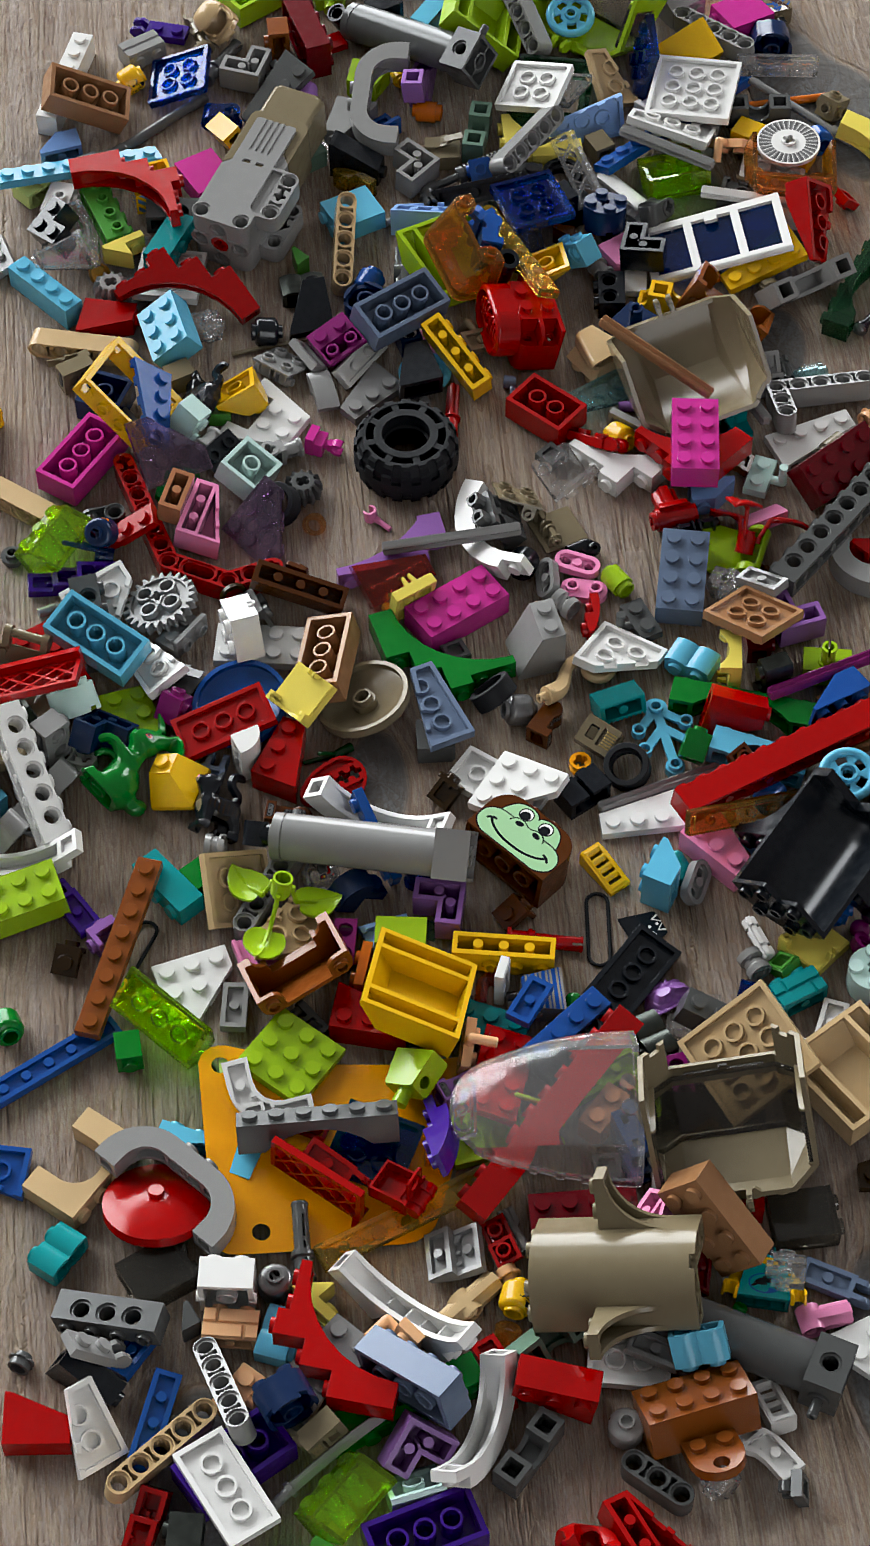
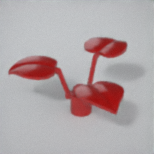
M725 496V500L729 501L735 508L744 506V516L724 509L711 508L709 510V516H729L738 521V536L734 552L753 556L755 544H760L762 537L773 523L790 524L806 531L809 529L807 524L796 519L772 517L769 518L758 537H755L756 532L747 530L750 507L763 509V506L754 501L733 496Z

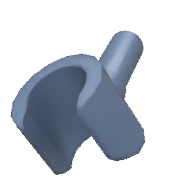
M504 375L503 388L510 389V394L516 389V377Z

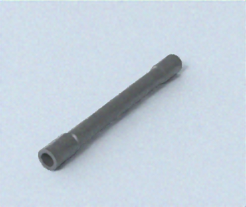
M203 91L182 106L108 151L118 149L120 152L126 149H134L190 112L196 111L209 102L207 94Z

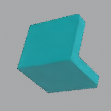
M748 410L720 420L721 431L725 433L736 426L752 437L753 430L747 422Z

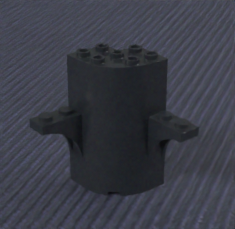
M816 767L795 796L782 808L761 820L738 824L734 832L740 837L741 844L749 849H756L732 882L739 889L738 893L753 905L752 909L755 913L768 917L783 927L784 931L792 936L799 934L809 939L817 938L824 940L849 904L859 911L864 922L870 924V803L859 802L832 768Z

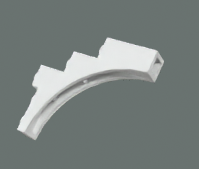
M575 438L569 443L568 459L573 464L587 470L592 476L598 477V487L615 498L632 482L652 493L666 479L662 475L663 466L656 463L647 454L633 455L606 452L588 446Z
M357 1250L345 1252L328 1270L330 1275L371 1319L381 1318L385 1314H389L399 1323L406 1317L425 1335L421 1346L428 1353L436 1355L443 1363L457 1359L461 1355L462 1350H469L478 1341L476 1336L482 1329L475 1321L452 1319L422 1305L387 1280Z

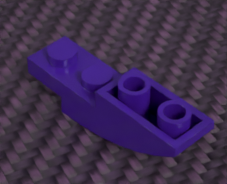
M429 1095L423 1100L426 1109L422 1110L428 1127L423 1129L426 1140L422 1141V1144L428 1154L427 1157L434 1170L439 1168L442 1176L445 1177L450 1173L457 1158L460 1142L459 1129L447 1103L437 1106L433 1096Z

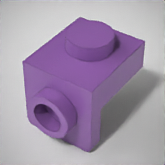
M111 914L97 920L91 927L86 929L87 941H85V944L92 954L96 953L100 958L104 950V943L107 942L115 920Z

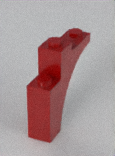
M641 425L635 430L634 446L640 452L650 456L656 463L663 466L662 475L668 481H671V438L654 433ZM736 426L719 435V480L752 452L753 438Z

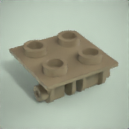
M504 481L499 483L492 482L498 498L515 503L524 521H531L537 509L543 511V507L532 489L521 487V489L514 488L513 485Z
M568 506L546 513L544 509L543 511L537 509L534 518L531 521H526L546 554L563 549L565 546L579 540L588 539L585 531Z

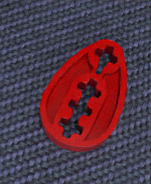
M337 756L328 760L315 769L306 779L300 789V801L304 806L312 807L303 799L306 789L312 778L328 775L351 794L353 790L360 787L365 791L367 785L365 767L357 759L350 756ZM350 771L359 772L358 778L350 776ZM339 777L348 778V783L339 781Z

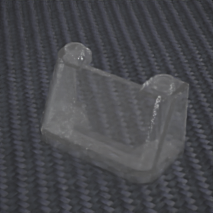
M80 199L68 203L80 217L70 230L72 235L48 247L42 245V250H33L31 259L36 268L40 267L42 270H93L101 265L99 234Z

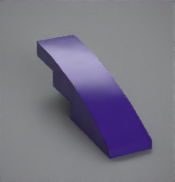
M76 561L75 567H52L51 573H28V597L59 596L58 593L69 588L68 578L96 573L116 561Z

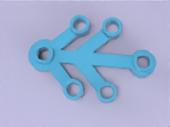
M650 699L646 702L647 711L644 713L645 716L640 723L632 726L631 735L634 739H643L646 736L647 728L652 722H655L656 729L648 740L639 744V746L649 750L646 753L650 758L653 749L661 740L668 760L665 765V774L667 777L683 773L685 772V763L677 757L671 738L682 743L685 734L666 725L665 719L677 724L681 730L686 731L689 727H693V717L689 714L680 716L668 710L667 704L661 699Z

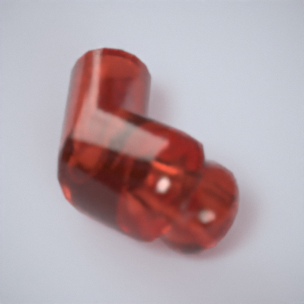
M485 972L477 980L475 1001L487 1004L488 989L490 986L494 987L495 973Z

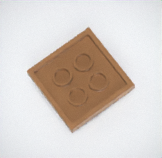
M744 585L704 609L702 619L711 622L715 626L725 628L735 635L745 637L755 644L762 645L802 620L804 610L748 585Z

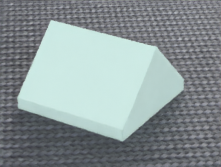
M431 1464L414 1469L408 1480L398 1475L380 1479L389 1511H395L448 1490L447 1487L442 1486L441 1482H431L430 1470L436 1468V1465Z

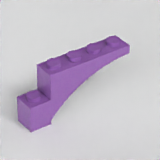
M416 62L412 69H403L401 79L404 103H409L410 108L413 107V104L432 101L437 69Z
M434 512L418 515L415 524L400 539L445 533L440 513ZM439 548L387 556L382 551L361 562L337 568V584L353 589L390 580H399L403 576L406 578L408 573L412 576L430 573L428 551Z

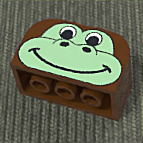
M500 795L491 799L467 820L465 830L479 832L476 861L520 896H526L533 903L534 907L538 909L564 885L572 852L571 839L558 823L551 821L543 815L537 807L532 806L524 799L515 795Z

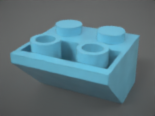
M663 836L659 845L655 844L650 853V862L648 864L644 863L641 868L639 877L642 880L638 891L641 892V903L668 913L678 895L681 866L669 839Z

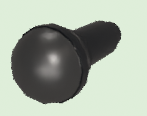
M870 313L863 320L857 321L854 324L853 331L856 335L863 336L868 332Z

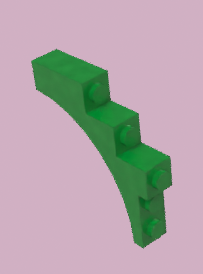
M391 609L368 615L369 631L382 661L393 663L401 669L408 666L412 668L432 661L456 701L467 700L474 692V688H478L486 680L500 672L505 671L511 678L516 677V661L513 655L495 659L455 657L436 651L411 636L398 622Z

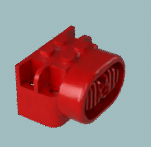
M539 268L536 281H529L526 273H520L517 281L481 285L476 297L475 313L478 328L484 327L480 334L486 352L492 357L507 356L510 365L518 370L554 369L566 329L544 268Z

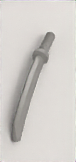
M368 1418L314 1460L291 1482L285 1481L282 1484L284 1488L271 1500L276 1511L291 1496L294 1498L298 1496L297 1491L323 1468L386 1419Z

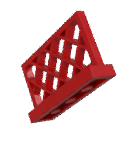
M80 646L1 664L0 704L78 686L81 673L87 670Z
M275 1135L271 1140V1164L351 1216V1227L354 1229L369 1210L365 1206V1191Z

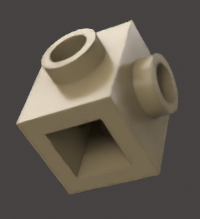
M835 90L823 93L816 101L815 114L821 116V119L828 123L840 120L847 111L850 99Z

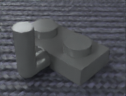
M641 597L620 605V609L616 613L617 627L626 631L632 630L635 635L648 641L663 637V630Z

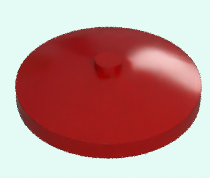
M166 1164L144 1165L124 1172L109 1184L102 1198V1215L107 1228L119 1239L141 1247H167L192 1238V1231L207 1216L210 1210L209 1200Z

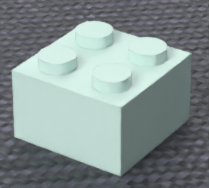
M247 435L220 462L214 477L250 505L255 500L259 490L265 484L276 479L283 463Z

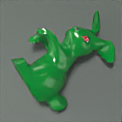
M160 713L158 714V731L135 728L129 735L128 747L123 744L119 737L112 733L100 734L98 737L99 741L108 742L113 749L102 747L94 751V756H107L113 761L102 772L98 771L94 765L81 769L83 775L79 777L80 782L110 812L124 810L132 817L142 816L147 806L142 800L136 798L140 784L139 771L141 764L146 759L155 757L162 751L184 755V744L180 737L166 736V725Z

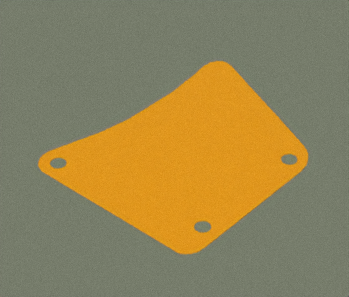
M218 1045L210 1047L203 1052L198 1062L206 1158L211 1159L218 1166V1170L229 1182L233 1191L237 1213L234 1234L222 1252L232 1255L292 1252L294 1250L290 1204L295 1200H305L308 1202L310 1246L313 1250L408 1244L424 1238V1235L434 1229L443 1206L453 1167L450 1173L443 1177L439 1168L434 1170L432 1166H424L423 1156L425 1148L422 1141L426 1140L423 1129L428 1126L422 1110L426 1109L423 1100L410 1099L405 1109L398 1108L400 1142L373 1144L349 1132L329 1130L324 1144L358 1167V1170L371 1180L374 1179L386 1160L389 1159L414 1172L418 1167H421L422 1176L425 1175L426 1180L438 1187L434 1199L429 1202L426 1211L418 1218L417 1229L406 1231L400 1224L404 1215L391 1210V1206L368 1196V1186L353 1175L350 1182L365 1191V1206L369 1208L368 1212L353 1229L351 1227V1216L272 1165L271 1148L266 1153H261L249 1180L230 1173L238 1146L236 1113L239 1112L230 1099L224 1074L215 1072L211 1064L214 1059L219 1057L227 1061L236 1060L245 1049ZM458 1057L443 1059L448 1066L440 1079L445 1078V1080L458 1076L459 1074H456ZM337 1064L312 1093L314 1106H323L329 1103L339 1105L350 1104L355 1101L364 1103L376 1102L381 1099L392 1100L395 1093L385 1083L390 1065ZM252 1078L257 1091L264 1097L272 1100H284ZM465 1104L450 1110L457 1122L458 1129H460L463 1120L468 1114L463 1112ZM300 1134L284 1139V1141L302 1152L312 1140ZM265 1224L270 1229V1236L266 1240L255 1239L252 1234L254 1226Z

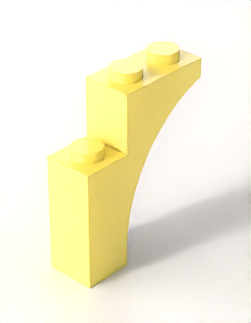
M847 109L835 138L854 146L870 159V119Z
M501 114V121L497 123V135L502 137L499 138V148H502L522 128V126L514 121L510 114ZM549 137L550 142L539 146L527 159L528 163L534 162L539 164L541 162L542 169L548 161L555 158L572 159L583 168L581 138L559 139Z

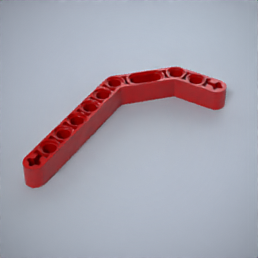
M128 453L117 454L113 459L115 478L131 514L149 503L155 505L132 455ZM158 520V527L142 535L159 575L161 572H163L164 576H167L169 572H172L174 576L178 572L182 577L187 575L188 579L192 580L198 593L220 600L222 589L231 583H241L247 590L249 589L257 562L226 570L178 554L161 520ZM278 558L264 559L265 561L283 566V562ZM239 589L232 590L226 595V598L234 597L243 592Z

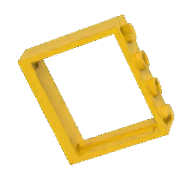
M118 336L104 348L72 390L128 446L139 454L150 445L145 442L143 431L91 380L107 358H109L133 382L135 371L134 368L130 367L129 361L134 356L141 360L143 359ZM116 346L121 349L119 352L115 349ZM172 388L171 400L174 403L171 404L170 417L177 405L183 400Z

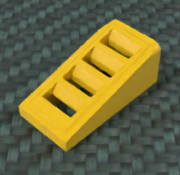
M596 842L580 853L579 864L610 897L630 885V880L600 842ZM601 863L604 864V865L601 866L600 868H597V866L600 865ZM610 870L611 873L604 877L603 874ZM616 877L619 879L611 885L608 883Z

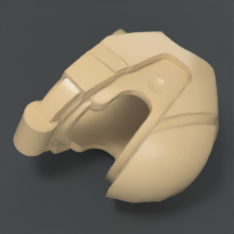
M206 0L195 12L193 21L199 32L204 31L211 42L220 46L225 41L228 42L233 36L239 18L223 3L217 0Z

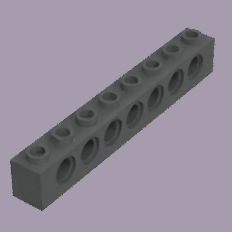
M870 462L865 464L859 476L852 478L845 490H841L838 493L836 500L825 507L823 514L811 522L809 529L798 536L796 543L792 547L786 548L782 558L778 562L774 561L770 566V573L788 578L789 587L786 589L792 598L870 515Z

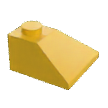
M563 242L522 257L529 281H536L539 268H544L549 284L571 269Z
M253 366L222 384L221 398L216 406L218 410L251 416L259 414L269 405L268 396Z
M178 753L157 754L149 771L152 810H194L195 802L199 795L196 777L199 774H209L211 770Z

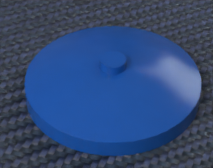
M237 660L227 662L213 669L199 683L194 693L192 711L257 682H260L265 695H267L270 689L276 692L284 680L274 668L260 661L248 660L237 663ZM268 699L279 724L282 717L287 716V713ZM278 724L261 731L260 742L270 738Z

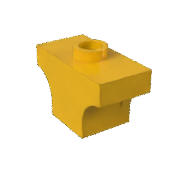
M652 279L649 289L640 290L637 302L640 305L642 304L645 309L657 315L652 299L657 298L659 300L663 314L670 311L665 301V295L670 293L674 307H676L681 296L674 292V283Z

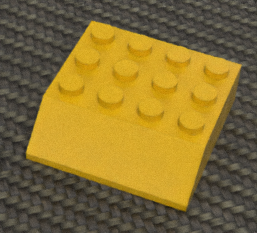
M381 927L360 999V1005L376 1030L424 1049L434 1050L437 1054L449 1058L460 1039L478 965Z

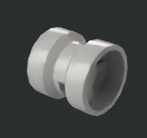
M562 588L556 590L551 596L557 611L567 621L573 619L581 608V601L575 597H570L569 593Z
M757 946L746 948L737 957L738 964L741 968L746 969V975L751 982L763 979L772 970V966L766 959L762 958V952Z

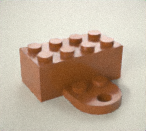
M738 1360L726 1362L722 1366L698 1370L694 1373L671 1378L664 1382L631 1391L633 1408L637 1411L643 1426V1440L655 1461L682 1453L690 1470L697 1477L715 1482L729 1480L737 1476L745 1468L747 1462L746 1452L738 1435L762 1429L757 1392ZM727 1465V1467L718 1468V1466Z

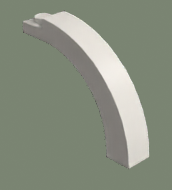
M464 480L455 506L454 520L456 531L478 528L477 525L473 524L471 518L473 510L468 506L466 499L474 492L482 494L484 491L489 490L483 481ZM486 541L462 544L478 566L482 564L491 575L497 578L508 580L511 573L517 576L520 574L530 576L534 570L532 564L523 554L498 550L488 545Z
M330 775L311 779L303 799L325 817L360 820L358 814H354L350 808L349 800L351 799V793L341 787ZM370 804L379 823L452 829L456 819L451 811L433 815L414 816L390 812Z
M73 828L43 846L23 852L0 854V876L52 858L57 873L64 872L72 867L71 859L84 852L82 831Z
M491 1349L479 1354V1392L471 1427L458 1452L449 1461L430 1470L431 1482H441L443 1487L471 1489L484 1479L493 1467L505 1442L512 1418L515 1397L511 1395L518 1363L517 1350Z

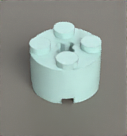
M86 675L80 677L78 686L46 694L50 709L53 708L59 714H64L68 720L92 712L91 706L96 705L97 709L102 707L93 680H87Z
M870 944L853 953L849 960L846 974V988L849 995L855 1001L861 1000L865 1005L870 1003Z

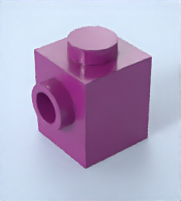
M177 686L161 691L154 718L158 719V714L160 713L164 722L172 726L170 720L192 711L191 703L193 696L187 694L185 689Z

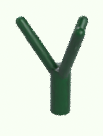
M349 742L335 751L317 752L319 757L304 760L303 764L308 765L337 756H346L354 751V746Z

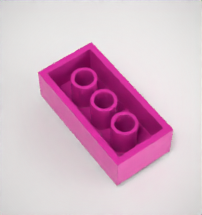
M672 398L671 486L718 488L720 470L718 399Z
M88 412L35 470L38 489L76 507L114 465V457L119 453H124L129 446L98 415Z
M481 564L405 606L404 625L422 644L440 651L441 645L458 638H463L508 613L509 593Z

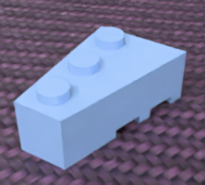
M464 201L458 202L457 206H444V202H437V206H424V203L396 204L390 209L391 235H395L396 231L464 208Z

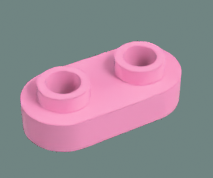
M568 549L561 550L555 555V561L558 563L559 572L588 580L595 579L600 574V562L593 556Z
M568 578L561 583L560 588L567 591L570 597L577 598L581 603H589V593L598 592L600 604L607 599V586L601 581Z

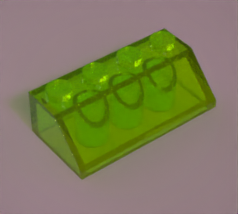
M130 967L110 1007L187 1070L198 1064L203 1052L214 1044L213 1030L136 967Z

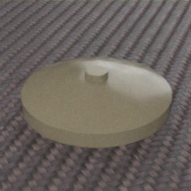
M380 660L356 663L353 667L346 701L327 703L318 715L322 726L329 733L338 737L360 738L375 734L394 723L405 711L411 697L410 683L403 670L393 663Z

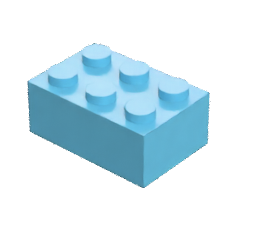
M168 290L137 314L152 360L161 368L185 357L189 359L203 348L187 302L172 290Z

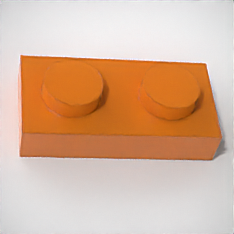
M363 941L361 950H356L354 965H357L356 972L351 971L349 986L363 992L374 953L373 942Z

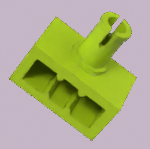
M825 641L822 644V648L804 647L801 675L852 656V650L838 649L834 641H831L830 647H828L829 641ZM829 679V680H827V681H824V682H821V683H819V684L813 685V686H817V685L828 686V684L830 683L831 679Z

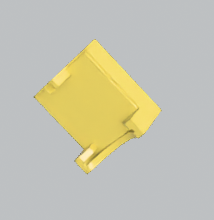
M408 573L407 577L411 581L410 583L407 582L404 576L401 577L404 587L394 591L391 594L390 603H383L381 609L383 611L391 609L398 622L403 620L405 606L435 590L437 580L432 573H428L419 579Z
M720 629L719 639L724 643H728L726 659L720 664V670L717 671V676L726 677H717V682L726 683L730 687L740 688L742 676V636L735 635L727 629Z
M299 661L275 692L270 689L265 697L303 726L309 728L336 693L337 689Z
M834 929L830 930L824 940L817 938L809 939L799 934L792 936L784 933L778 938L777 950L798 956L802 967L806 968L813 965L819 972V975H821L849 949L850 942Z

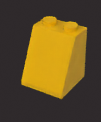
M701 17L657 44L651 55L654 64L657 65L659 54L719 60L724 51L704 17Z

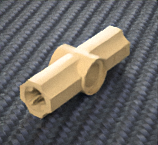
M487 1270L466 1289L464 1287L458 1289L449 1298L447 1305L438 1313L460 1321H475L482 1313L484 1306L501 1292L503 1284L493 1272Z

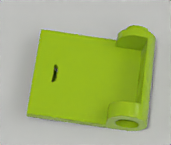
M721 525L716 526V531H713L712 528L703 529V531L710 532L707 572L736 580L735 577L748 566L761 568L771 538V531L767 529L762 537L760 544H755L753 556L734 552L738 530ZM752 525L749 531L756 532L755 537H758L765 525Z

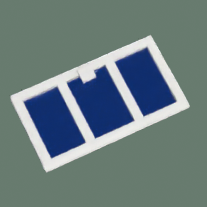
M778 192L648 228L649 237L666 238L667 242L664 272H650L651 281L654 279L675 283L693 278L705 260L719 271L794 251V245Z

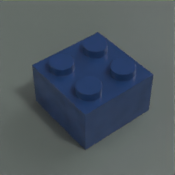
M98 370L91 380L121 410L124 406L130 410L136 399L134 383L127 377ZM77 395L75 398L77 418L82 420L88 412L97 415Z

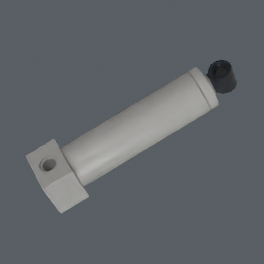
M276 812L271 824L269 822L245 820L242 845L266 848L268 846L269 855L272 860L428 876L431 879L458 882H473L479 832Z

